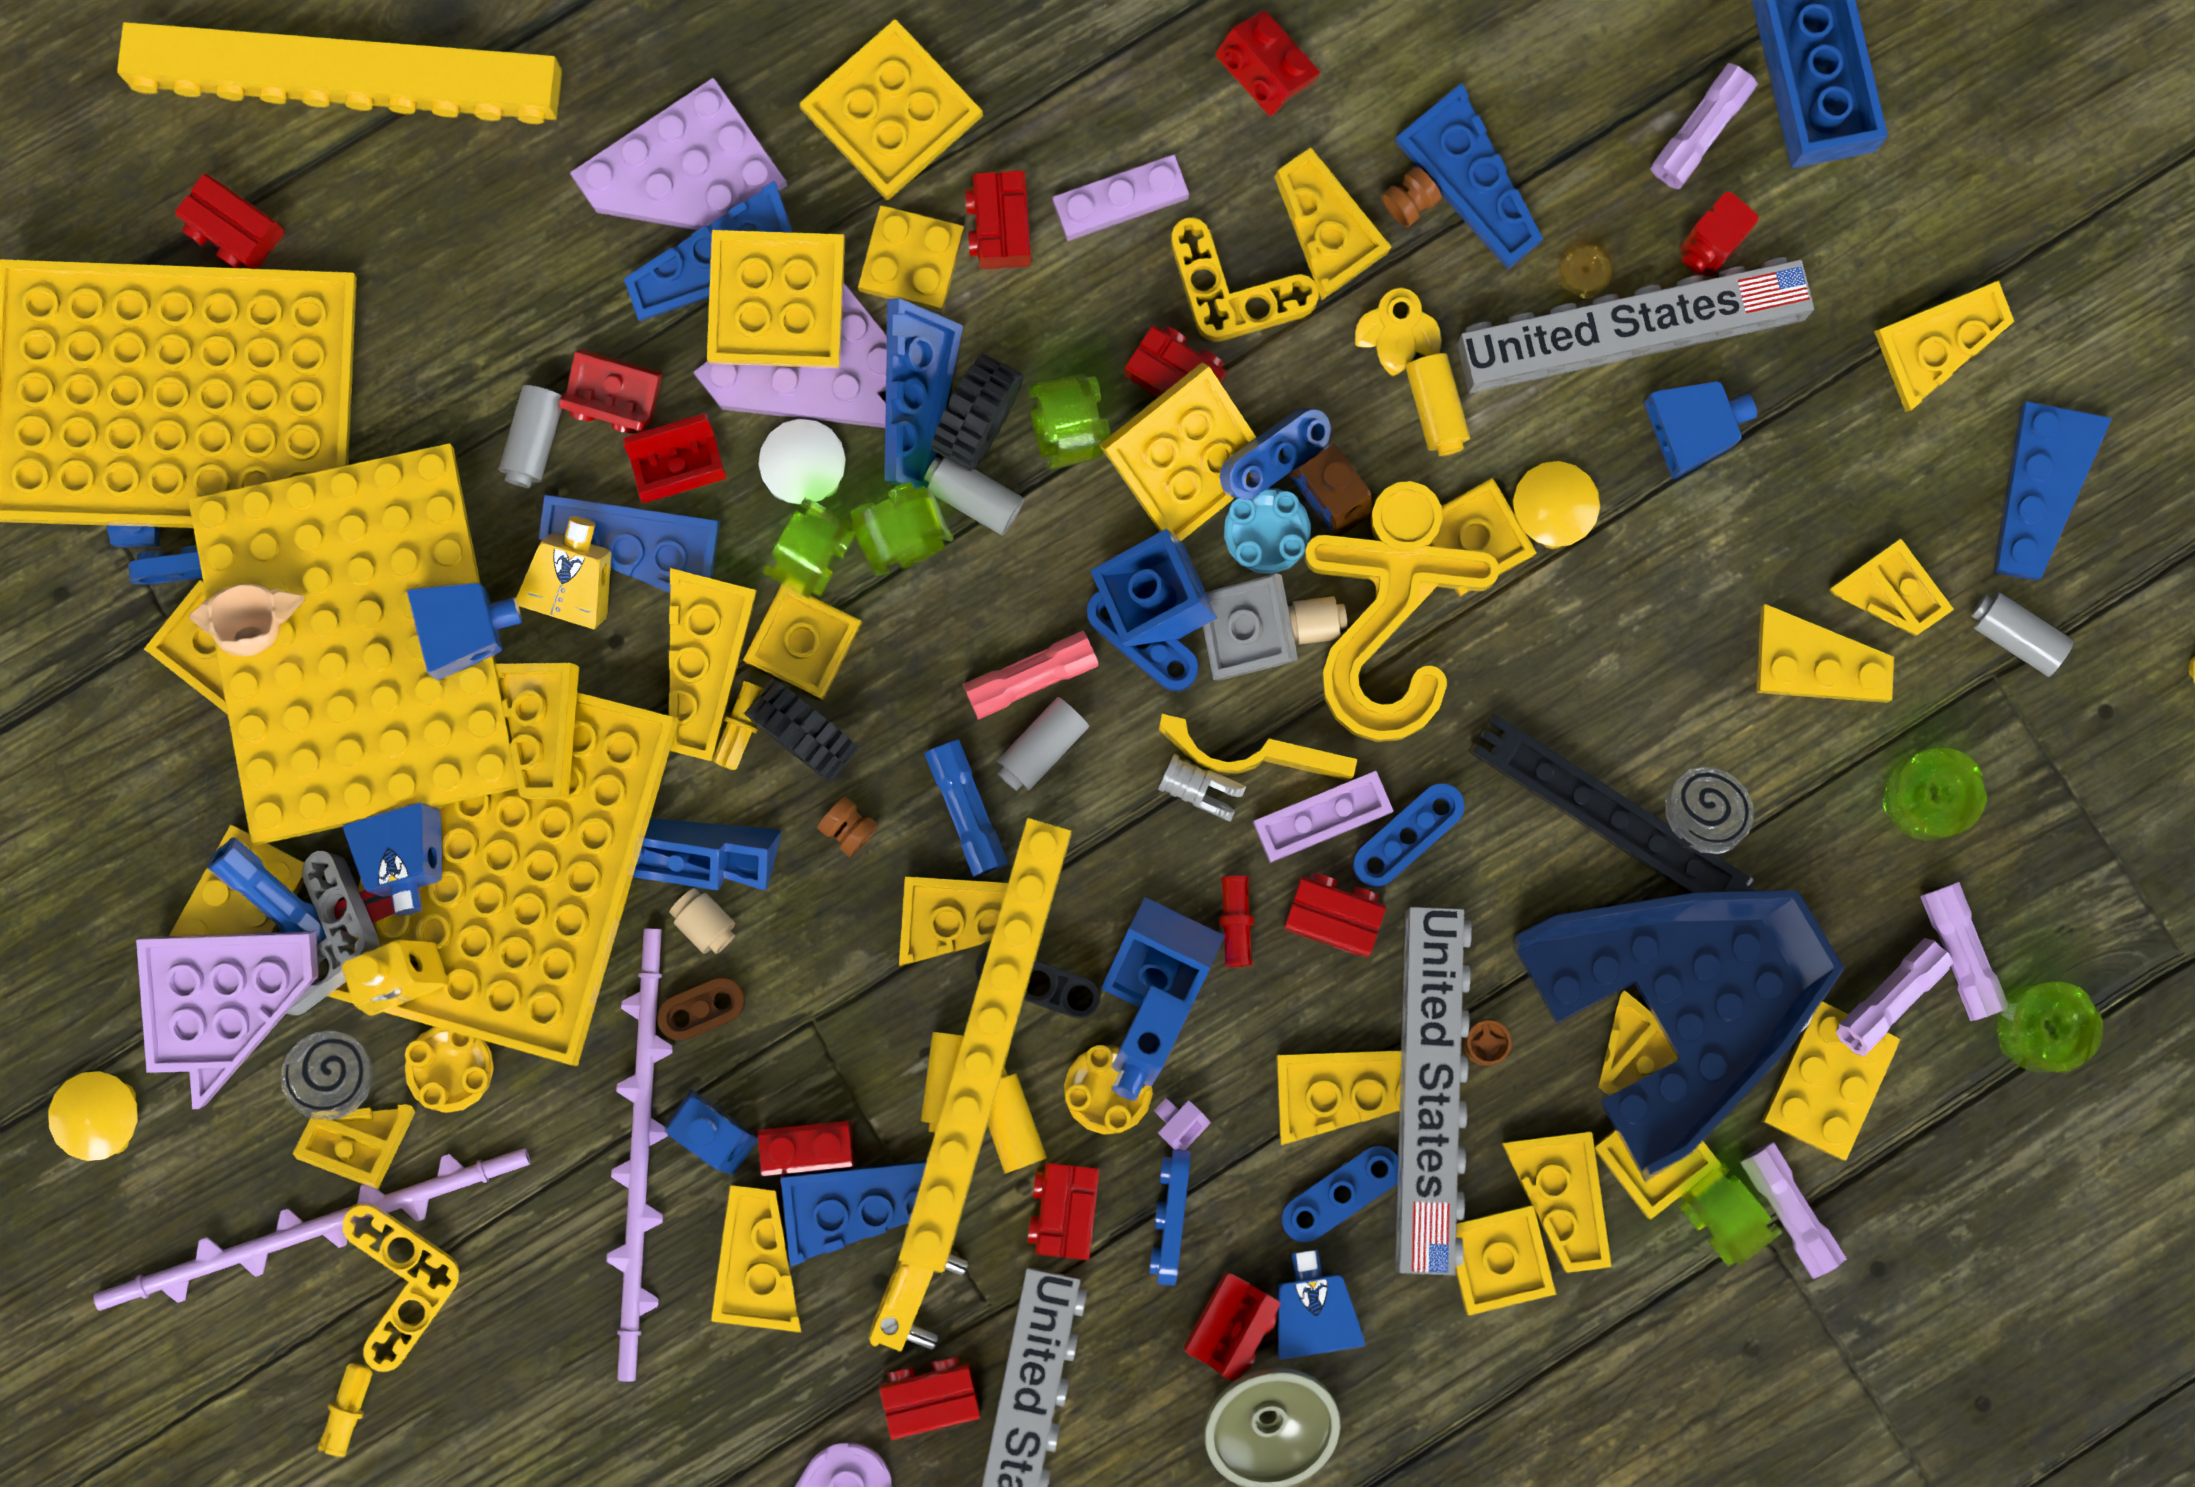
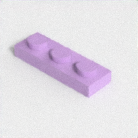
M1171 155L1054 196L1052 200L1066 240L1070 241L1189 199V192L1175 155Z
M1374 771L1253 821V824L1269 863H1272L1391 814L1393 809L1378 773Z

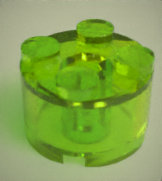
M1084 373L1030 384L1029 398L1037 397L1038 409L1030 410L1037 446L1042 458L1050 456L1045 465L1046 468L1052 470L1101 459L1104 451L1099 444L1111 436L1106 418L1099 419L1096 402L1101 401V393L1096 376L1086 377Z
M912 482L904 483L888 492L889 499L877 505L874 502L866 503L851 511L850 515L853 519L851 527L873 575L890 574L887 566L895 563L900 564L902 570L918 564L945 548L942 539L950 542L953 540L954 537L930 488L919 487L915 489Z
M805 496L801 502V506L807 509L805 514L797 510L795 511L772 552V559L777 562L775 567L773 568L766 564L762 573L809 599L813 593L819 597L822 596L833 576V571L828 569L834 555L843 559L856 533L849 530L852 522Z
M1935 748L1915 754L1903 760L1894 768L1886 782L1883 807L1895 826L1906 835L1922 841H1938L1968 830L1978 821L1986 806L1987 791L1985 792L1983 775L1979 766L1969 756L1952 748ZM1935 786L1939 789L1936 797L1941 800L1936 803L1931 799L1932 793L1929 791L1930 788Z
M2053 981L2028 985L2015 990L2007 999L2008 1008L1999 1013L1997 1031L2000 1048L2013 1062L2026 1070L2037 1073L2066 1072L2082 1065L2097 1052L2103 1036V1020L2100 1012L2096 1010L2089 999V995L2073 984ZM2046 1020H2048L2050 1026L2055 1027L2054 1034L2049 1035V1031L2045 1029Z
M1723 1161L1681 1195L1685 1202L1679 1207L1698 1231L1707 1226L1715 1237L1709 1241V1244L1728 1267L1735 1262L1741 1267L1783 1232L1776 1224L1772 1225L1769 1229L1766 1227L1773 1219L1735 1175L1727 1180L1724 1175L1731 1169Z

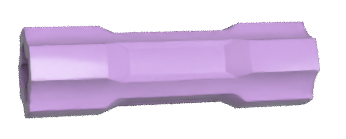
M1727 64L1678 134L1669 141L1654 161L1650 169L1657 178L1672 188L1680 189L1698 166L1704 153L1731 117L1737 114L1758 84L1751 74L1744 71L1738 65Z
M1957 882L1920 896L1932 927L1938 932L1944 950L1948 951L1953 960L1951 967L1958 982V992L1970 1021L1982 1019L2010 1008L1998 977L1991 970L1971 920L1972 913L1960 883Z
M1924 938L1902 960L1900 966L1839 1024L1835 1031L1840 1041L1847 1045L1853 1053L1865 1056L1886 1035L1888 1029L1903 1013L1950 970L1949 967L1953 964V960L1948 951L1941 948L1936 941Z
M1774 1142L1759 1147L1739 1161L1756 1190L1767 1198L1792 1238L1793 1248L1812 1279L1829 1273L1847 1259L1830 1231L1818 1221L1794 1183L1792 1171Z

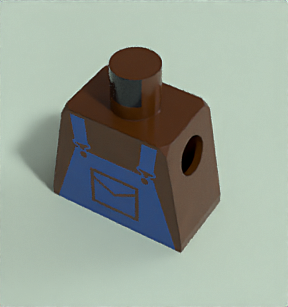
M1334 443L1324 447L1288 473L1333 536H1343L1371 516L1372 501L1369 489ZM1354 507L1356 508L1351 513L1347 514Z

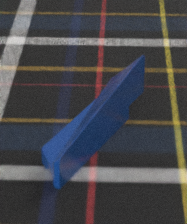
M650 818L633 877L719 890L723 884V878L754 888L766 890L769 887L781 831L770 828Z

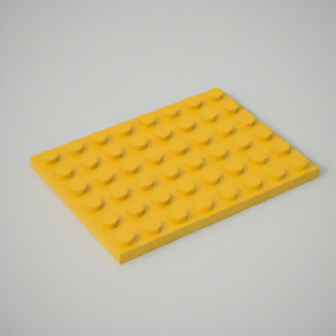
M0 259V522L193 528L188 499L348 465L357 283L355 273Z
M450 443L188 499L207 600H210L218 592L239 584H256L268 590L279 589L301 594L305 599L292 615L279 625V633L272 646L261 653L252 656L230 654L222 650L214 638L252 844L260 845L343 827L344 824L420 802L434 807L518 788L509 749L512 740L508 720L504 717L503 697L495 669V655L446 678L435 680L427 673L407 591L412 589L480 583L455 452Z
M577 692L569 799H527L519 795L517 788L434 806L441 813V880L419 888L422 911L404 916L394 914L373 923V926L378 935L379 947L397 940L436 943L449 985L384 1012L578 1066L679 720L672 716ZM360 880L358 887L359 892L365 890L362 880ZM417 960L412 962V967L419 972V965ZM346 982L327 995L328 997L353 1003Z

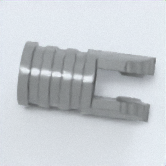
M1174 754L1158 790L1166 791L1174 797L1177 796L1185 802L1193 803V806L1230 822L1235 810L1228 804L1206 795V790L1208 786H1211L1228 795L1241 797L1245 792L1246 786L1215 771L1206 770L1198 764L1195 765L1189 760L1181 759L1179 755Z

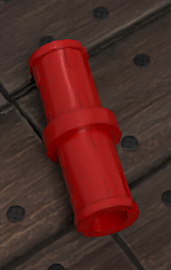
M1221 877L1223 916L1219 917V927L1223 928L1225 935L1224 967L1253 966L1251 927L1255 924L1254 916L1250 915L1249 877Z

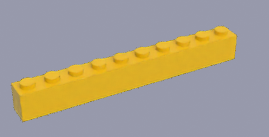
M123 22L117 73L132 90L146 94H155L158 92V89L174 90L176 94L186 97H199L201 92L217 93V96L223 99L234 101L243 100L244 96H257L261 100L273 104H284L287 99L303 100L305 104L314 107H328L329 102L346 103L347 107L361 111L371 110L372 106L389 107L393 112L401 114H413L415 109L432 110V113L442 117H457L458 112L473 113L476 117L489 121L500 120L501 116L518 117V120L525 123L542 124L544 119L557 120L562 69L556 57L548 55Z
M1027 818L899 1257L900 1261L941 1273L946 1269L1071 839V830Z

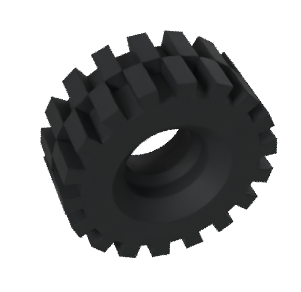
M982 353L981 356L979 355L975 363L969 367L966 376L958 384L957 391L953 393L949 400L950 403L947 409L944 410L941 416L942 420L935 430L936 435L932 439L931 450L969 471L975 469L977 464L982 461L985 452L987 453L993 440L997 438L1001 431V426L1007 420L1009 411L1017 399L1015 397L1021 389L1024 374L986 353Z
M774 679L769 681L744 712L766 734L830 783H832L859 749L849 737L838 730L830 721Z

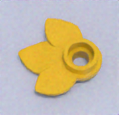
M1395 288L1383 295L1377 309L1367 312L1360 318L1355 330V345L1359 347L1376 346L1380 363L1390 375L1395 376L1405 369V366L1412 361L1416 352L1425 356L1439 354L1441 334L1437 322L1422 312V305L1418 296L1411 290ZM1402 301L1408 306V313L1404 318L1398 319L1393 314V306L1397 302Z

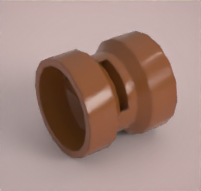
M1413 167L1404 175L1400 186L1389 187L1381 194V199L1394 219L1405 228H1409L1419 220L1420 211H1423L1425 208L1432 209L1442 200V196L1434 181L1422 169Z
M844 796L824 816L817 829L827 838L834 837L840 843V849L851 858L870 840L879 828V824L870 816H862L858 813L856 804L847 796Z
M1485 1020L1474 1023L1469 1027L1468 1037H1462L1464 1054L1471 1062L1477 1065L1488 1066L1500 1063L1508 1056L1511 1050L1512 1040L1510 1033L1504 1025L1497 1021Z

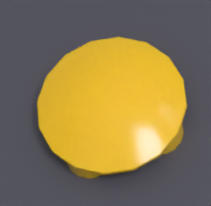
M1561 461L1542 463L1529 470L1517 484L1515 495L1511 502L1515 516L1525 534L1537 543H1541L1550 549L1572 545L1586 537L1596 524L1600 510L1598 490L1590 476L1576 465Z
M434 1026L421 1034L416 1041L410 1043L405 1052L407 1085L415 1099L428 1109L445 1113L464 1110L479 1101L490 1085L494 1070L492 1052L484 1040Z
M1097 1045L1081 1054L1069 1068L1064 1083L1065 1103L1073 1118L1087 1130L1104 1135L1122 1133L1137 1125L1147 1113L1153 1095L1152 1087L1143 1085L1136 1100L1121 1097L1112 1090L1119 1072L1115 1071L1111 1066L1120 1047L1113 1045Z
M101 1071L80 1073L65 1081L54 1094L48 1111L49 1129L56 1144L68 1155L85 1161L102 1160L123 1152L128 1147L138 1122L135 1091L129 1084L123 1083L118 1077Z

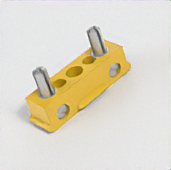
M950 1254L948 1261L967 1268L968 1262ZM898 1258L867 1334L868 1340L873 1346H877L880 1343L900 1352L906 1340L931 1350L936 1346L930 1341L909 1334V1332H912L935 1342L938 1340L936 1334L912 1325L934 1270L900 1261ZM947 1263L946 1270L961 1276L965 1273L964 1269Z

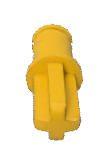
M746 681L742 683L743 686L730 717L725 716L724 721L728 723L713 756V761L716 764L730 770H735L738 767L751 733L756 734L758 729L754 728L755 724L744 712L764 688Z
M350 1363L347 1366L335 1402H329L328 1405L330 1410L328 1422L317 1447L320 1451H325L327 1454L338 1457L346 1456L357 1419H361L364 1414L360 1408L372 1377V1371L367 1366L357 1363Z

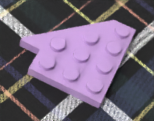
M714 78L570 172L572 178L597 213L699 230L705 225L708 226L728 213V210L742 201L745 202L773 181L776 182L779 191L787 186L781 173Z
M844 282L840 368L709 364L706 362L693 372L722 410L885 428L886 404L880 395L886 391L887 336Z
M316 931L155 936L137 939L147 1073L189 1071L192 1109H199L207 1105L319 976Z

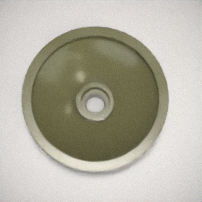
M1284 1368L1256 1371L1234 1381L1215 1399L1208 1411L1204 1425V1441L1211 1462L1225 1478L1243 1487H1289L1302 1482L1316 1473L1327 1462L1337 1445L1340 1434L1338 1409L1326 1387L1308 1374ZM1272 1410L1268 1414H1261L1265 1411Z

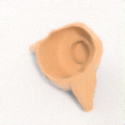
M239 584L224 589L215 594L210 600L204 601L200 607L190 614V620L200 626L204 632L213 635L218 646L227 653L237 656H252L272 646L278 636L279 625L285 622L305 599L301 594L279 589L268 590L256 584Z

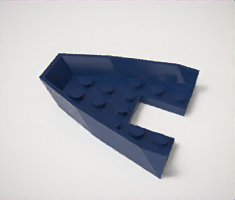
M1798 890L1698 892L1555 915L1516 935L1513 949L1556 1024L1635 984L1676 1054L1678 1060L1601 1101L1602 1107L1645 1183L1690 1155L1789 1050L1845 969Z

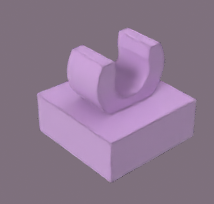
M1165 1098L1154 1110L1166 1123L1158 1134L1175 1150H1186L1211 1123L1189 1100L1179 1110Z

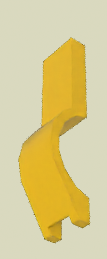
M1162 714L1159 731L1195 765L1198 764L1206 770L1210 769L1221 775H1239L1257 768L1265 761L1350 781L1354 777L1357 759L1273 739H1268L1259 752L1246 760L1225 762L1212 759L1200 751L1188 734L1186 719Z

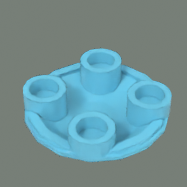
M1267 488L1252 499H1236L1232 503L1225 519L1224 538L1229 553L1241 566L1255 573L1275 574L1291 568L1303 557L1307 544L1310 542L1311 523L1306 509L1293 493L1278 488Z

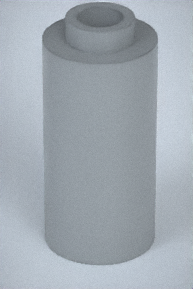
M522 386L498 469L506 474V482L525 488H530L532 482H541L562 408L558 407L559 399L562 395L536 386Z
M936 457L924 477V480L929 482L927 492L1001 536L1008 531L1025 500L1022 496L978 470L972 469L969 471L946 457L943 460Z
M1997 592L1992 598L1985 594L1971 613V617L1976 619L1973 625L1975 630L2048 677L2063 663L2074 644L2073 639L2000 592Z
M1057 697L997 760L1002 766V769L997 774L1015 791L1021 786L1029 791L1090 726L1069 704L1060 697Z

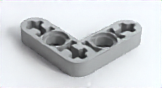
M327 851L312 853L305 861L302 875L327 936L326 939L317 945L318 966L323 959L327 958L330 965L329 972L322 981L318 977L288 1010L286 1014L289 1015L305 1013L346 982L341 966L343 962L379 948L378 935L347 862L343 857ZM344 897L347 903L346 911L337 920L334 914L335 905L340 898Z

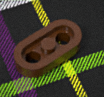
M713 979L666 1000L658 1012L659 1028L670 1039L677 1041L690 1040L737 1019L745 1007V994L742 988L730 979ZM726 992L731 997V1004L726 1009H719L715 1003L716 997L720 993ZM685 1010L690 1016V1021L685 1027H678L675 1024L674 1017L678 1011Z

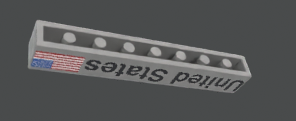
M1781 257L1762 263L1761 269L1746 272L1745 267H1734L1720 272L1719 278L1703 281L1702 276H1693L1677 282V287L1661 290L1660 285H1651L1635 291V296L1619 299L1617 294L1605 295L1593 300V305L1577 308L1575 303L1564 304L1551 309V314L1534 318L1533 313H1523L1509 318L1508 324L1492 327L1491 322L1477 323L1467 327L1466 333L1461 334L1457 348L1468 393L1470 394L1805 321L1815 309L1802 260L1788 262L1786 257Z
M1410 907L1405 911L1395 1272L1455 1275V1265L1462 1266L1463 1239L1456 1238V1219L1463 1220L1465 1209L1464 1192H1457V1174H1464L1466 1165L1465 1147L1458 1146L1459 1128H1465L1467 1121L1466 1101H1459L1460 1083H1466L1468 1077V1057L1461 1055V1037H1468L1469 1012L1468 1010H1462V992H1469L1470 966L1463 965V947H1470L1471 921L1464 920V909Z
M1027 1267L982 1487H1048L1051 1470L1042 1468L1046 1450L1055 1452L1060 1428L1059 1424L1051 1423L1055 1405L1064 1407L1069 1379L1061 1378L1064 1360L1073 1361L1078 1334L1070 1333L1073 1315L1082 1316L1087 1295V1289L1079 1288L1080 1277Z

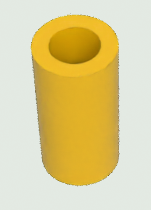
M1445 353L1434 354L1408 363L1405 368L1428 450H1437L1439 456H1447L1462 451L1464 449L1463 443L1470 439L1448 355Z
M932 1032L920 1121L929 1123L928 1132L936 1133L964 1036Z
M1004 1068L987 1126L1006 1174L1044 1160L1047 1157L1017 1073L1008 1076Z

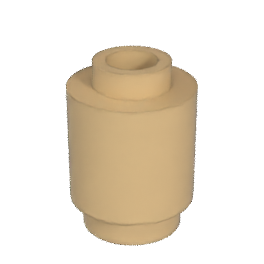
M1334 596L1292 601V606H1288L1294 641H1297L1298 645L1339 640L1340 631L1347 630L1345 605L1336 604Z
M696 888L684 894L670 909L669 913L675 918L674 924L703 954L710 950L715 954L721 952L735 937L731 930L736 923L707 893L701 894Z

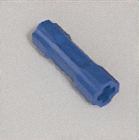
M951 741L924 753L960 837L961 847L973 877L984 875L1009 864L972 778V771L960 741Z
M231 838L211 856L206 868L230 889L244 895L278 925L280 932L316 931L317 945L327 938L315 907L310 903L300 900L264 868L261 859L237 838Z

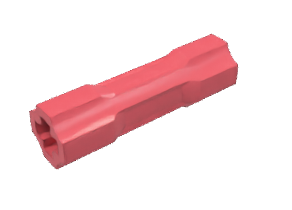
M1080 631L1053 643L1048 649L1001 670L991 671L963 684V687L979 720L1061 680L1071 679L1098 667L1099 663L1085 632Z

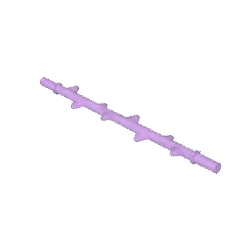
M644 929L641 973H638V977L641 978L640 992L621 1002V1009L638 1019L635 1075L619 1082L616 1087V1092L634 1103L631 1156L629 1161L612 1169L611 1172L613 1179L629 1188L626 1242L624 1245L607 1253L606 1262L624 1272L620 1330H617V1335H620L618 1381H636L638 1336L641 1335L639 1316L658 1306V1298L641 1288L644 1232L663 1223V1214L646 1204L649 1146L668 1137V1134L665 1133V1127L651 1118L654 1063L673 1053V1046L656 1035L659 978H662V974H659L661 929Z
M524 1147L486 1161L482 1159L477 1160V1164L466 1168L448 1154L441 1157L436 1178L386 1195L375 1188L361 1184L358 1203H372L387 1213L402 1208L418 1222L425 1219L430 1198L480 1181L486 1183L489 1182V1178L530 1165L529 1154ZM351 1207L303 1222L290 1209L280 1212L276 1232L224 1250L208 1237L201 1238L198 1243L196 1259L147 1276L138 1275L135 1280L94 1293L95 1305L100 1311L138 1297L148 1298L150 1293L159 1290L164 1291L176 1302H181L186 1299L189 1280L239 1263L255 1277L264 1274L268 1253L324 1235L337 1247L346 1246L348 1239L343 1233L342 1223L347 1211ZM366 1213L362 1218L354 1215L351 1219L355 1223L371 1219L373 1216Z

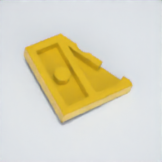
M1902 539L1829 589L1834 596L1914 636L1919 635L1954 610Z
M1625 990L1618 1000L1598 1085L1609 1096L1678 1060L1652 1012Z
M404 1104L398 1105V1109L372 1111L371 1108L352 1109L344 1114L335 1111L313 1113L293 1155L298 1160L378 1190L416 1112L412 1106Z

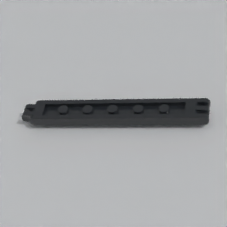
M1491 714L1487 722L1495 729L1501 731L1500 735L1496 736L1484 728L1478 734L1482 741L1492 746L1491 749L1487 751L1482 746L1473 743L1468 750L1484 763L1689 894L1698 892L1755 891L1751 888L1755 882L1751 877L1495 714Z

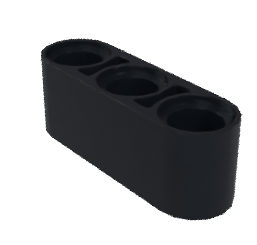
M989 949L980 954L976 961L975 972L979 981ZM1035 961L1032 973L1040 971L1047 974L1051 980V986L1046 994L1039 997L1029 994L1026 990L1024 1001L1076 1019L1088 1018L1096 1012L1100 1003V994L1097 986L1092 981ZM1076 986H1085L1093 994V1003L1084 1011L1072 1009L1067 1002L1069 991Z

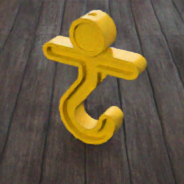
M1412 481L1397 482L1386 488L1376 499L1370 518L1371 532L1375 540L1320 535L1312 538L1305 550V562L1313 572L1323 575L1369 579L1376 587V600L1330 648L1322 674L1324 699L1335 720L1353 735L1374 742L1402 740L1423 729L1441 706L1447 687V680L1439 668L1424 666L1418 669L1412 676L1408 691L1401 700L1393 704L1382 705L1372 702L1363 694L1359 686L1358 676L1361 667L1436 587L1485 591L1495 583L1500 572L1499 564L1491 554L1430 546L1437 538L1443 521L1442 506L1430 489L1425 485Z

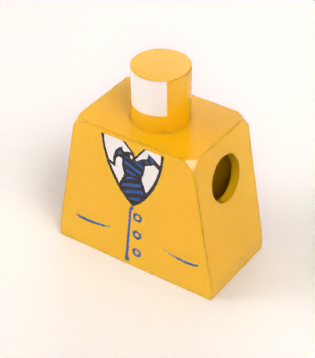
M569 517L565 536L551 533L541 541L516 597L518 606L591 629H595L606 619L609 600L611 551L591 544L595 528L593 521L582 517Z
M397 940L341 964L355 1007L369 1016H374L449 985L436 943ZM415 960L418 962L419 972L412 967V962Z

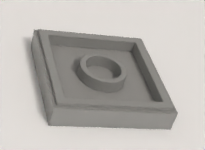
M1272 574L1206 592L1217 616L1215 620L1203 626L1213 680L1220 681L1298 661L1282 575Z

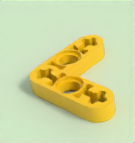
M1186 218L1178 222L1174 227L1171 236L1173 254L1197 330L1206 340L1211 342L1225 341L1303 318L1311 314L1315 309L1319 297L1318 288L1314 280L1302 274L1292 275L1229 294L1207 225L1199 219ZM1191 230L1193 236L1201 235L1202 238L1197 243L1199 258L1209 255L1210 259H1197L1189 265L1185 264L1184 261H1192V253L1188 243L1180 244V241L1184 239L1185 231ZM1202 269L1209 270L1216 278L1215 285L1207 291L1197 290L1191 283V276L1194 272ZM1299 286L1301 292H1309L1310 295L1306 297L1305 305L1299 306L1296 300L1283 302L1282 310L1284 312L1277 313V300L1272 292H1279V300L1290 297L1293 287ZM1218 295L1222 296V299H1215L1214 303L1218 316L1227 317L1223 321L1221 330H1216L1213 324H1205L1210 316L1208 304L1205 302L1199 306L1197 301H1210ZM1257 297L1264 299L1270 306L1269 314L1262 319L1251 318L1245 311V305L1250 299Z
M361 1202L353 1205L343 1219L342 1230L345 1237L359 1249L408 1281L372 1330L364 1345L363 1356L366 1363L376 1371L388 1372L401 1364L455 1289L459 1280V1267L449 1254L378 1206L369 1202ZM366 1213L373 1216L371 1225L381 1233L385 1224L393 1228L384 1237L380 1249L371 1245L378 1237L370 1231L365 1230L361 1235L354 1232L356 1223L351 1219L354 1215L362 1218ZM398 1237L409 1239L415 1248L413 1256L404 1262L393 1260L388 1253L389 1243ZM422 1250L430 1253L426 1257L425 1262L433 1268L437 1269L441 1264L448 1267L446 1275L451 1279L448 1283L439 1281L436 1285L430 1284L431 1274L421 1266L419 1267L418 1274L410 1271L418 1263ZM416 1300L423 1305L425 1316L420 1322L407 1324L400 1319L398 1309L405 1301ZM388 1321H391L400 1332L409 1334L411 1337L409 1340H405L400 1334L394 1342L392 1349L397 1355L394 1358L386 1355L382 1360H379L375 1357L377 1348L373 1343L377 1341L383 1344L387 1341L393 1329L385 1327Z

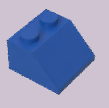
M1168 529L1157 533L1090 570L1119 638L1125 647L1180 639L1217 618L1185 545Z
M1145 897L1128 929L1101 989L1140 1007L1149 988L1153 986L1192 1005L1213 964L1225 935Z

